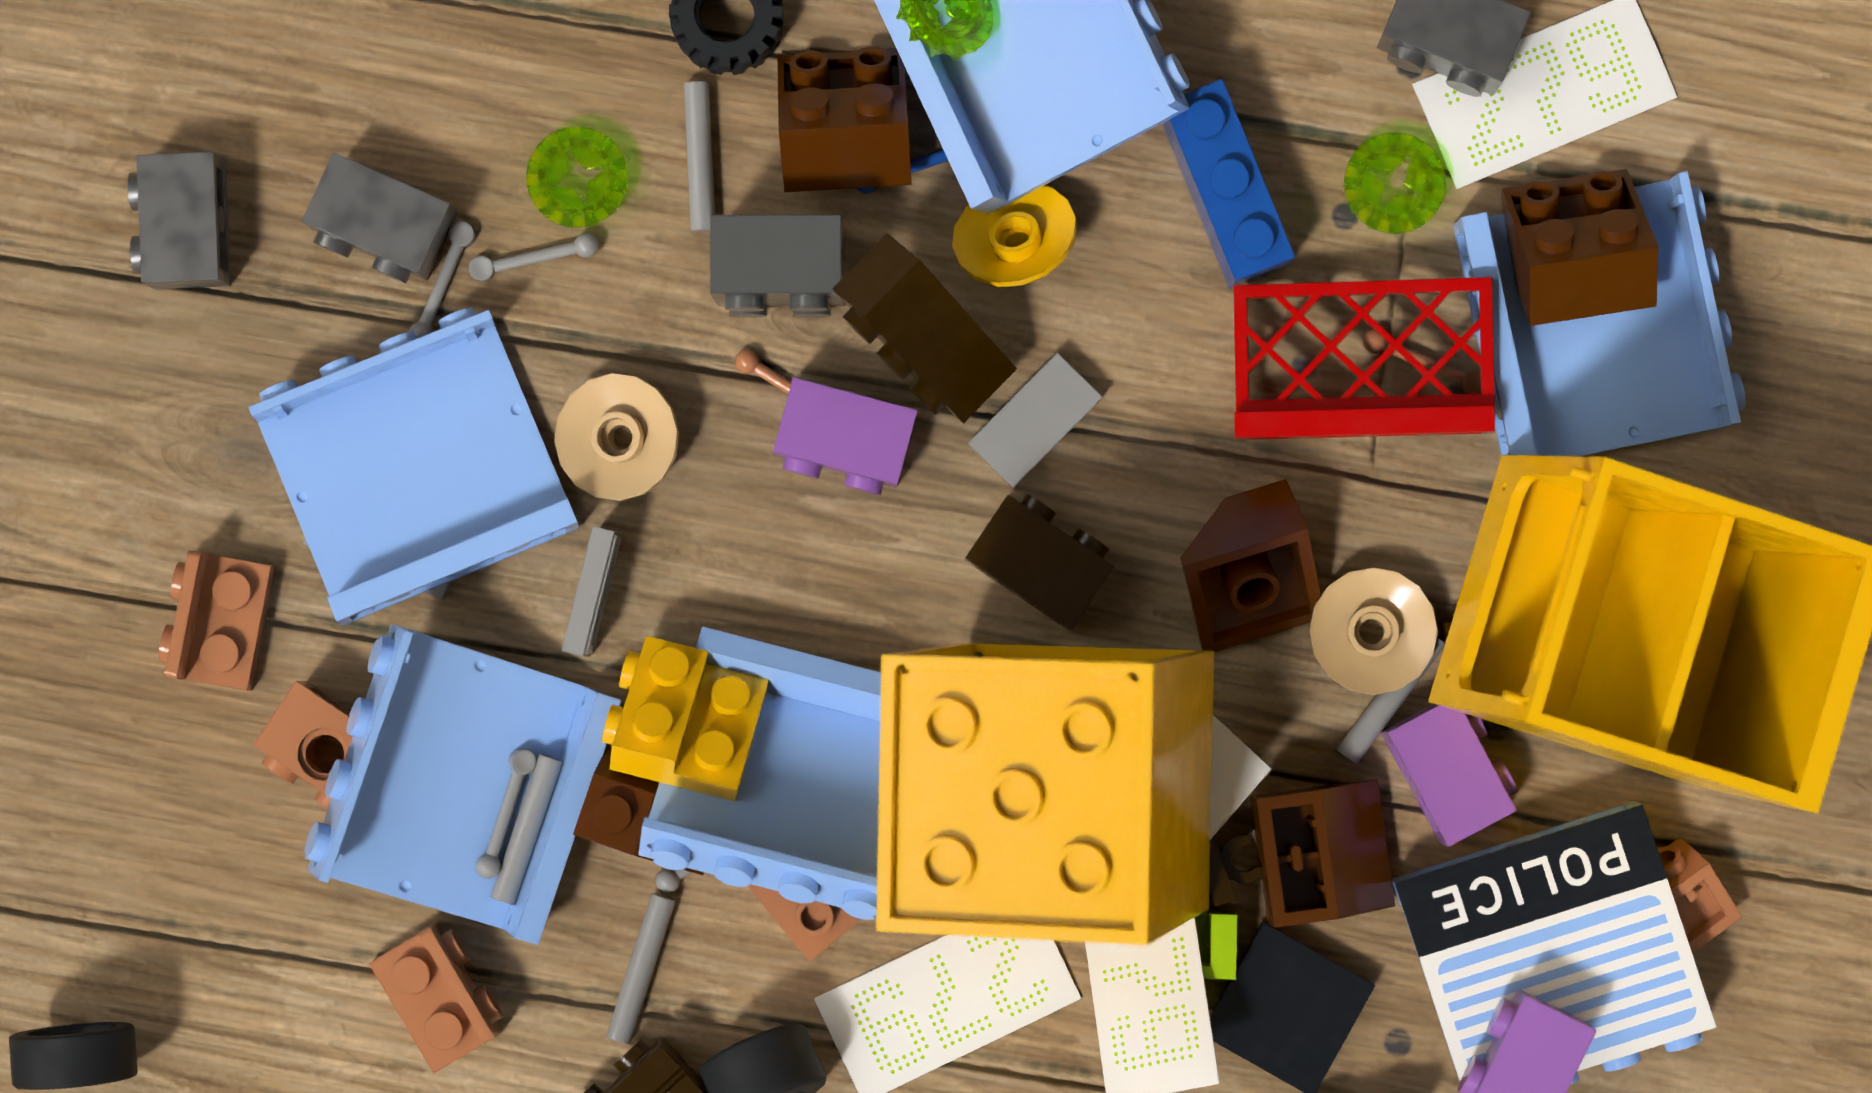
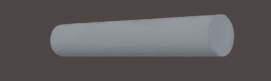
M691 81L684 83L691 232L704 233L710 232V215H715L709 82Z
M1436 638L1433 657L1418 678L1398 691L1375 696L1336 749L1341 755L1355 765L1358 764L1444 648L1445 644L1439 638Z
M543 754L538 755L536 766L490 896L491 898L515 905L563 761Z
M651 893L606 1037L624 1044L631 1043L676 902L672 898Z

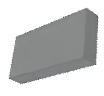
M1056 353L968 442V445L1007 484L1014 488L1102 399V396Z
M592 526L561 649L563 652L589 657L594 652L622 540L620 534L615 531Z

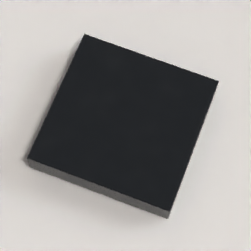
M1261 921L1236 966V980H1229L1209 1015L1213 1042L1304 1093H1316L1375 985Z

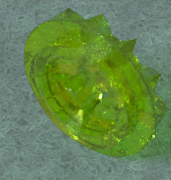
M900 0V9L896 19L906 22L910 28L909 42L920 40L929 47L930 57L943 53L956 61L966 54L975 53L991 34L993 28V9L990 0H945L944 4L947 5L946 14L952 18L945 26L940 25L941 22L938 20L939 11L933 8L939 0Z
M587 127L563 128L548 135L534 149L526 171L528 193L536 208L544 217L566 228L595 227L599 222L616 213L627 192V164L617 145L603 133ZM573 153L576 162H579L584 170L594 169L599 171L604 169V172L595 174L596 178L590 179L587 182L588 192L585 194L588 202L583 203L582 198L577 196L572 187H551L561 183L560 179L569 176L568 165L570 161L568 154Z
M1392 132L1377 135L1358 147L1348 161L1342 186L1345 191L1349 211L1354 213L1368 229L1397 235L1419 229L1436 214L1444 198L1446 180L1442 163L1428 144L1415 136ZM1403 161L1408 162L1404 171L1406 175L1403 184L1410 188V193L1416 195L1418 199L1411 195L1406 197L1402 194H1397L1382 207L1379 204L1383 198L1381 194L1384 185L1376 180L1377 176L1369 171L1371 170L1376 174L1381 172L1385 175H1390L1396 168L1402 165Z

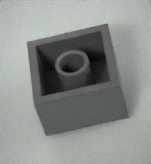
M710 215V294L718 307H725V310L729 311L730 317H767V307H790V310H793L794 317L822 318L831 316V306H845V302L832 289L845 276L844 226L841 215Z

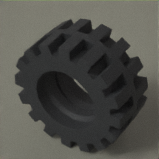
M672 0L671 4H669L671 29L679 47L695 65L700 68H707L711 73L722 75L723 72H732L733 75L743 74V70L747 68H757L763 64V59L768 54H773L777 48L779 38L782 37L784 29L782 0H749L754 10L752 25L744 35L729 41L713 38L702 27L700 14L706 0Z

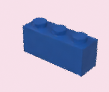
M1223 79L1185 93L1184 96L1190 108L1162 123L1227 285L1229 289H1232L1233 285H1242L1288 266L1295 256Z

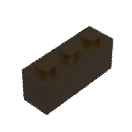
M888 233L832 288L850 308L842 318L867 343L871 344L878 338L884 344L876 354L902 380L910 373L916 381L909 387L910 391L935 415L945 407L964 424L1017 370L922 261Z

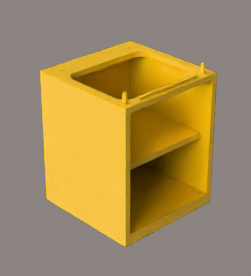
M1501 455L1428 702L1701 788L1818 814L1872 633V546L1606 457Z
M958 643L882 655L876 931L1149 945L1208 910L1214 650ZM978 652H981L983 657H977ZM1133 674L1139 677L1138 681L1134 680Z

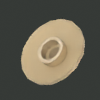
M610 373L586 381L569 395L557 417L554 443L560 466L575 486L596 498L623 501L646 494L665 478L676 458L679 430L674 410L658 388L637 376ZM622 426L628 427L632 433V442L624 450H620L614 442V434Z
M1375 567L1348 572L1328 585L1313 608L1309 628L1314 657L1326 675L1349 691L1369 695L1398 691L1418 678L1433 657L1438 633L1433 606L1421 588L1399 572ZM1368 619L1377 621L1382 627V637L1375 644H1368L1360 637V626Z

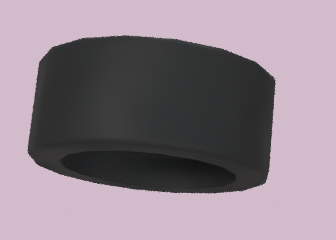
M95 1022L52 1026L22 1031L9 1036L12 1086L16 1089L52 1090L94 1086L130 1079L138 1073L135 1027L128 1022Z

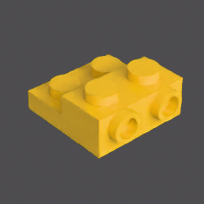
M646 636L641 653L628 650L619 681L620 688L629 690L624 707L612 704L606 718L602 742L612 745L610 770L736 801L769 680L707 664L708 651Z

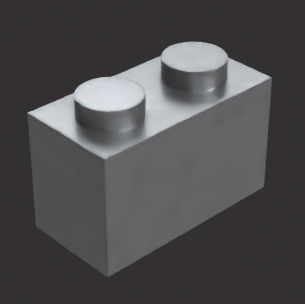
M1396 0L1377 49L1387 52V60L1404 70L1421 73L1423 68H1427L1447 76L1446 84L1466 95L1480 97L1483 91L1494 95L1504 80L1531 12L1502 0Z
M215 152L136 155L137 172L129 173L128 176L129 204L132 211L139 212V236H132L130 241V260L134 274H141V283L155 290L231 286L226 160Z
M333 152L301 222L317 232L313 243L346 258H349L353 248L375 257L372 269L406 284L410 274L428 280L458 211L446 201Z

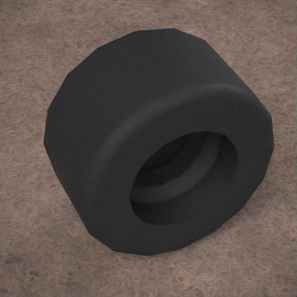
M794 1023L778 1026L741 1040L708 1059L700 1068V1077L707 1093H816L826 1082V1074L806 1028L801 1024Z

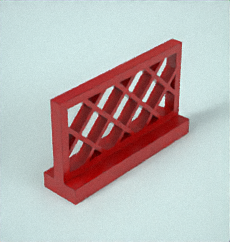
M1492 277L1233 285L1236 394L1234 431L1236 439L1496 434ZM1479 292L1480 318L1460 338L1434 311L1451 293ZM1440 293L1428 306L1415 295ZM1404 294L1422 313L1395 340L1369 313L1386 295ZM1375 295L1363 308L1350 297ZM1339 296L1357 315L1330 341L1304 316L1322 297ZM1310 297L1299 310L1285 299ZM1275 298L1293 316L1266 343L1248 326V299ZM1427 318L1455 342L1429 371L1402 346ZM1363 319L1390 344L1365 372L1361 371L1337 348ZM1299 321L1326 346L1300 374L1273 350ZM1479 329L1480 356L1467 344ZM1249 337L1262 348L1250 361ZM1462 349L1481 367V394H1453L1435 375ZM1395 351L1399 352L1423 375L1405 396H1388L1370 379ZM1331 353L1338 357L1359 377L1340 398H1324L1306 381ZM1269 355L1294 381L1276 399L1250 400L1249 374ZM1430 382L1443 395L1417 394ZM1364 384L1378 395L1377 397H1352ZM1300 385L1313 397L1288 399Z

